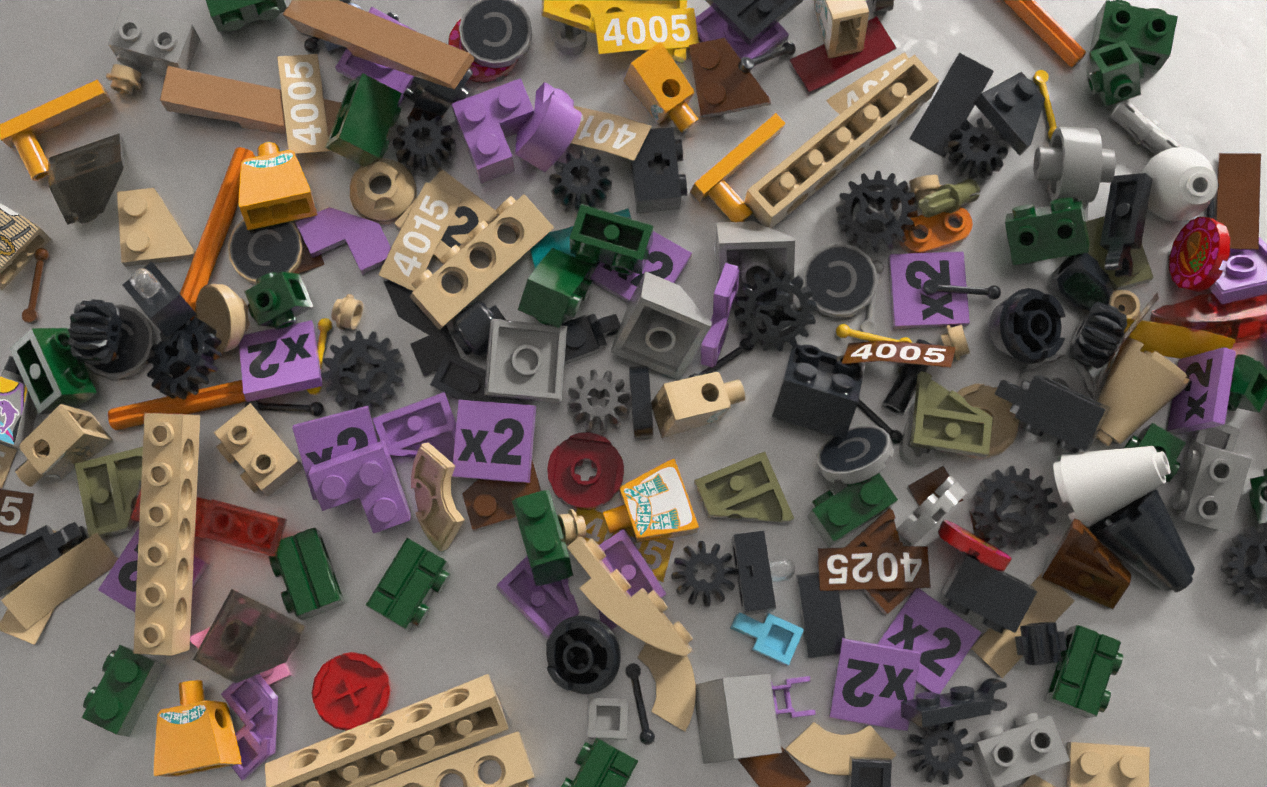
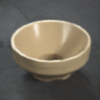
M376 159L365 167L360 166L351 179L350 200L353 208L362 218L377 222L380 225L395 223L417 198V186L414 177L403 164L392 159ZM377 176H386L391 180V188L384 194H376L370 190V183Z
M210 284L201 288L196 299V318L217 330L215 336L221 339L222 343L215 350L221 353L233 350L238 346L250 326L246 302L223 284Z

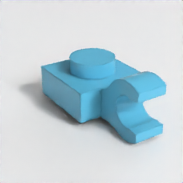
M739 612L736 614L730 629L756 639L751 650L786 666L790 664L804 631L803 628L770 613L766 614L763 623Z

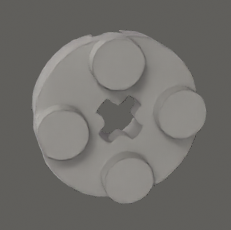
M952 476L935 491L940 496L939 498L932 494L914 511L919 516L918 519L911 514L896 529L912 545H915L966 495L967 492Z

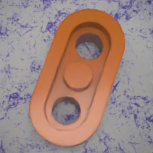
M962 207L956 212H942L930 218L923 215L910 218L915 224L914 230H922L926 237L918 239L913 231L905 229L903 232L906 236V241L904 243L899 241V243L908 254L932 253L960 244L968 237L972 230V218L968 211ZM948 219H957L960 227H951Z

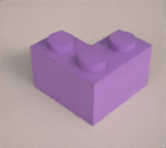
M521 78L451 104L456 124L480 184L515 172L513 156L505 138L517 134V131L534 114V109Z
M384 440L311 466L308 476L322 511L360 498L373 534L410 521L411 510Z

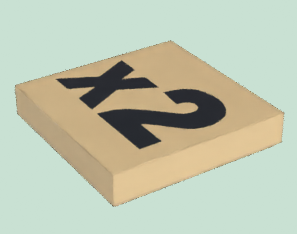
M443 169L439 171L429 184L458 196L462 200L433 254V257L441 262L439 259L454 245H457L460 249L471 241L467 234L484 220L489 225L499 216L495 209ZM416 199L394 223L398 230H401Z

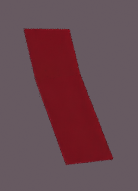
M876 16L868 20L863 51L828 58L825 45L822 44L789 59L807 90L811 92L842 78L897 49V47Z

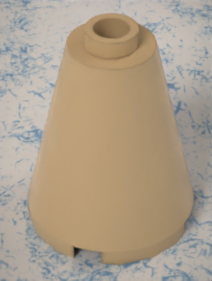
M1127 338L1119 348L1097 400L1110 407L1096 436V439L1107 446H1110L1112 442L1117 444L1123 443L1185 389L1190 382V379L1186 378L1185 372L1158 352L1154 351L1151 353L1146 350L1144 353L1140 350L1144 344L1132 338Z

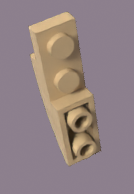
M578 537L567 546L591 577L579 589L611 621L631 635L661 650L684 657L692 651L688 643L693 638L679 621L672 624L663 612L668 607L654 590L648 594L642 588L630 597L626 592L631 588L630 584L617 569L612 573L602 562L607 556L594 539L591 538L586 542L583 537Z

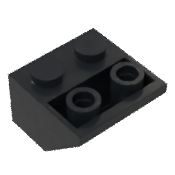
M797 344L796 347L792 346L772 417L846 439L859 401L865 364H842L844 355L837 356L823 352L813 345Z

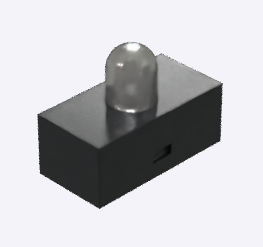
M152 261L144 268L136 269L131 274L130 279L122 284L166 338L197 314Z
M764 530L734 534L731 544L735 568H737L736 577L742 614L753 615L773 612L776 609L772 583L791 579L795 574V565L788 558H768Z

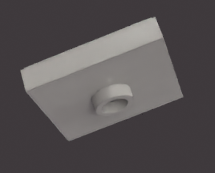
M491 319L484 396L551 403L562 402L567 326L557 328L553 325Z

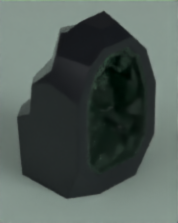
M1088 253L1068 256L1055 271L1052 279L1053 283L1060 293L1076 306L1089 310L1097 302L1111 305L1114 288L1109 275L1099 266L1098 261Z

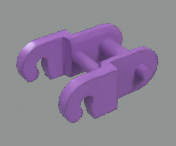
M810 676L784 680L785 685L773 686V682H771L776 716L787 713L790 714V718L816 715L815 710L795 712L791 704L789 691L791 685L811 682ZM784 690L786 709L778 710L775 691Z

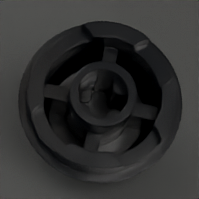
M469 67L455 90L414 77L412 81L418 84L414 92L407 88L403 96L414 103L413 108L443 116L452 103L463 100L470 89L465 84L473 74V71Z
M1025 288L1013 293L993 310L989 321V333L992 342L1001 352L1020 362L1035 364L1052 357L1062 347L1065 337H1060L1062 330L1061 318L1066 316L1060 302L1053 295L1044 294L1037 289Z
M573 616L560 622L550 634L546 643V656L549 665L547 671L558 686L567 691L592 694L605 689L615 679L621 662V647L617 635L609 626L589 616Z

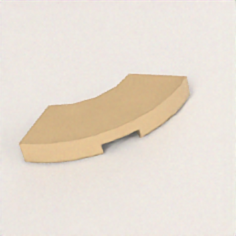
M424 443L420 445L413 463L411 489L414 488L418 509V512H415L418 522L430 542L441 552L448 549L465 519L456 509L451 495V478L455 465L430 443Z
M646 643L637 659L649 669L655 681L656 699L651 713L681 731L686 732L694 712L696 685L691 663L687 656L673 654Z
M813 722L785 748L794 759L808 768L821 773L839 776L849 775L850 756L890 758L892 760L897 755L870 725L854 734L839 735L827 732Z

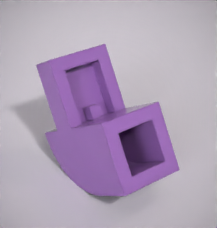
M544 82L536 90L534 114L517 131L515 155L543 172H546L568 148L581 121L582 113L573 108L574 100L561 89H555Z

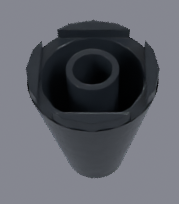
M1158 490L1151 491L1090 526L1092 534L1103 545L1163 591L1173 590L1174 592H1180L1192 583L1195 567Z

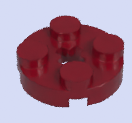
M591 432L576 433L570 436L569 439L564 440L560 445H557L552 451L548 461V479L555 496L566 505L579 510H592L609 504L619 492V487L622 486L624 479V463L620 453L604 436ZM585 461L591 462V469L597 470L596 476H590L588 481H582L581 475L575 474L576 467H582Z

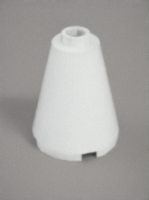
M1177 147L1162 151L1152 157L1142 173L1148 174L1153 179L1148 204L1149 211L1161 219L1169 221H1185L1198 216L1208 207L1218 189L1217 177L1208 160L1200 153L1189 148Z
M1153 446L1066 453L1056 456L1055 459L1058 462H1055L1053 465L1055 481L1062 503L1068 501L1075 511L1068 514L1070 520L1078 519L1087 528L1166 483L1165 475L1171 473L1165 453L1163 451L1157 453Z

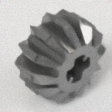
M593 369L590 371L591 381L588 382L583 376L579 375L576 378V382L581 389L575 387L568 389V396L575 400L567 403V411L577 412L573 417L575 425L587 420L585 425L586 432H592L594 425L600 424L601 434H607V422H610L613 427L619 428L621 421L617 415H629L630 409L623 404L631 400V395L629 392H620L625 386L623 379L616 380L611 384V371H606L603 379H598V373ZM596 396L598 399L606 397L605 407L602 408L600 405L592 407V397Z

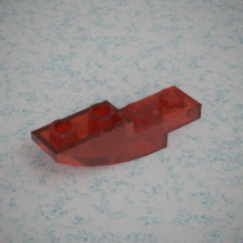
M1213 293L1200 294L1192 299L1172 305H1164L1151 311L1150 322L1185 327L1192 332L1203 330L1235 339V343L1257 340L1267 337V294L1221 304Z
M141 489L131 516V520L137 523L140 521ZM196 498V540L276 557L287 519L214 499Z

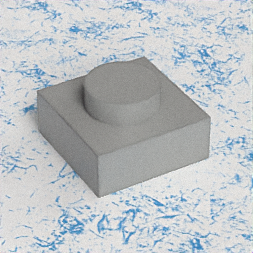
M1224 424L1197 430L1194 432L1188 452L1191 449L1195 450L1197 442L1233 452L1241 429Z
M589 697L587 738L627 740L629 699Z

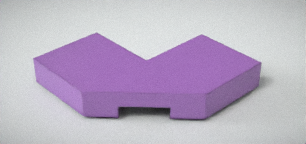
M331 207L317 212V216L295 222L312 258L347 243L361 274L382 266L391 250L379 223Z
M725 263L714 291L713 315L710 320L712 324L701 344L702 365L712 368L714 365L716 366L729 328L727 321L738 292V266Z
M254 667L248 668L221 693L222 697L245 724L235 733L242 764L231 766L242 781L249 778L275 754L278 696Z

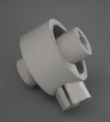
M1057 127L1051 137L1050 146L1037 147L1033 164L1034 178L1036 181H1047L1052 201L1065 197H1072L1073 202L1082 200L1085 220L1087 222L1089 203L1094 201L1100 182L1111 183L1114 178L1116 157L1113 149H1102L1100 133L1096 128Z

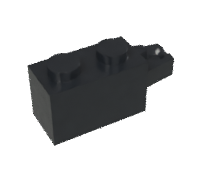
M1042 375L1034 376L1031 382L1024 380L1021 387L1009 381L1001 380L994 394L1013 403L1009 411L1016 414L1014 418L1023 422L1021 428L1040 437L1043 436L1044 432L1058 438L1056 443L1058 446L1072 453H1078L1079 449L1087 451L1091 448L1110 409L1109 406Z

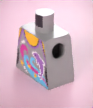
M9 356L0 376V444L21 451L20 443L33 432L37 409L24 384L13 356Z

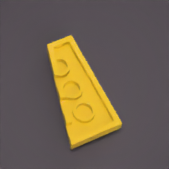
M542 0L541 16L596 34L594 14L687 8V0ZM686 48L666 49L674 61L683 63L686 60Z

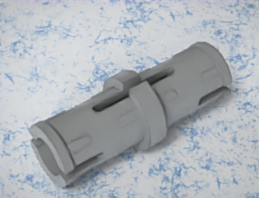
M1125 100L1110 116L1112 120L1121 125L1135 138L1133 141L1138 146L1142 144L1155 155L1170 148L1182 147L1157 126L1159 123L1155 119L1149 120L1128 100Z

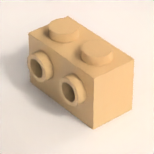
M251 403L214 432L221 441L216 448L230 464L237 460L245 470L240 477L254 493L260 489L269 497L304 469L303 465Z

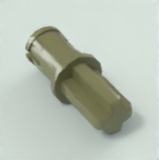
M966 179L955 185H942L937 192L926 195L924 199L919 200L918 208L922 210V215L928 218L942 212H956L962 205L974 202L979 198L980 195H972L980 192L979 185L973 179Z

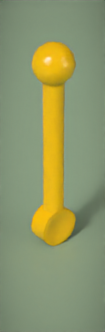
M1038 70L1033 76V82L1039 86L1040 93L1045 98L1044 108L1050 128L1048 130V138L1051 140L1057 125L1046 86L1049 75L1044 70Z
M322 318L318 322L320 335L317 347L320 370L327 332L332 329V322L327 318ZM322 386L306 390L311 395H318L322 391Z
M840 324L836 328V335L839 338L849 336L867 341L886 340L912 343L907 337L895 340L852 330L846 324Z

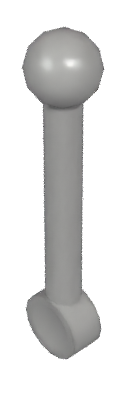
M874 260L872 262L876 268L878 287L879 274L883 272L884 265L881 261ZM877 288L873 300L867 306L865 321L860 326L861 332L873 334L876 329L873 315Z

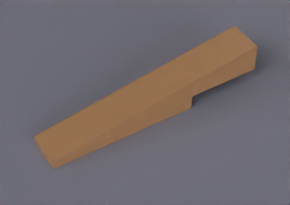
M292 0L282 14L301 33L346 47L356 57L454 90L475 59L466 51L339 0Z
M171 66L167 67L160 101L166 111L239 122L241 128L286 135L282 92L280 89ZM324 99L329 139L341 102Z

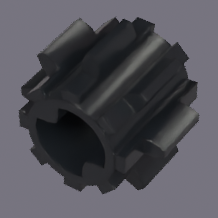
M1039 622L1020 626L1021 636H1015L1017 655L1024 656L1025 665H1041L1062 661L1061 651L1067 650L1064 631L1059 632L1057 630L1056 622Z

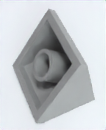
M769 673L721 678L695 684V707L704 764L782 753Z

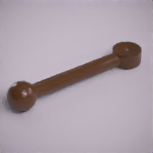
M38 248L34 252V257L37 261L28 308L22 312V319L28 324H34L39 319V314L35 309L44 262L49 258V252L45 248Z

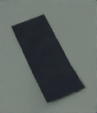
M959 52L909 139L945 158L947 153L944 152V146L946 142L951 141L949 139L951 130L954 128L960 129L961 123L968 118L975 106L973 102L983 92L994 71Z
M390 280L385 281L384 284L398 317L429 335L410 343L422 374L426 375L438 370L447 351L460 357L447 325L439 330L409 297L413 292L412 290Z

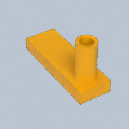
M97 79L0 124V139L10 148L16 147L32 181L43 179L52 174L53 171L36 136L109 103L111 99L106 89Z
M775 113L698 179L690 193L699 203L709 196L731 222H744L753 212L725 180L778 136L786 123Z

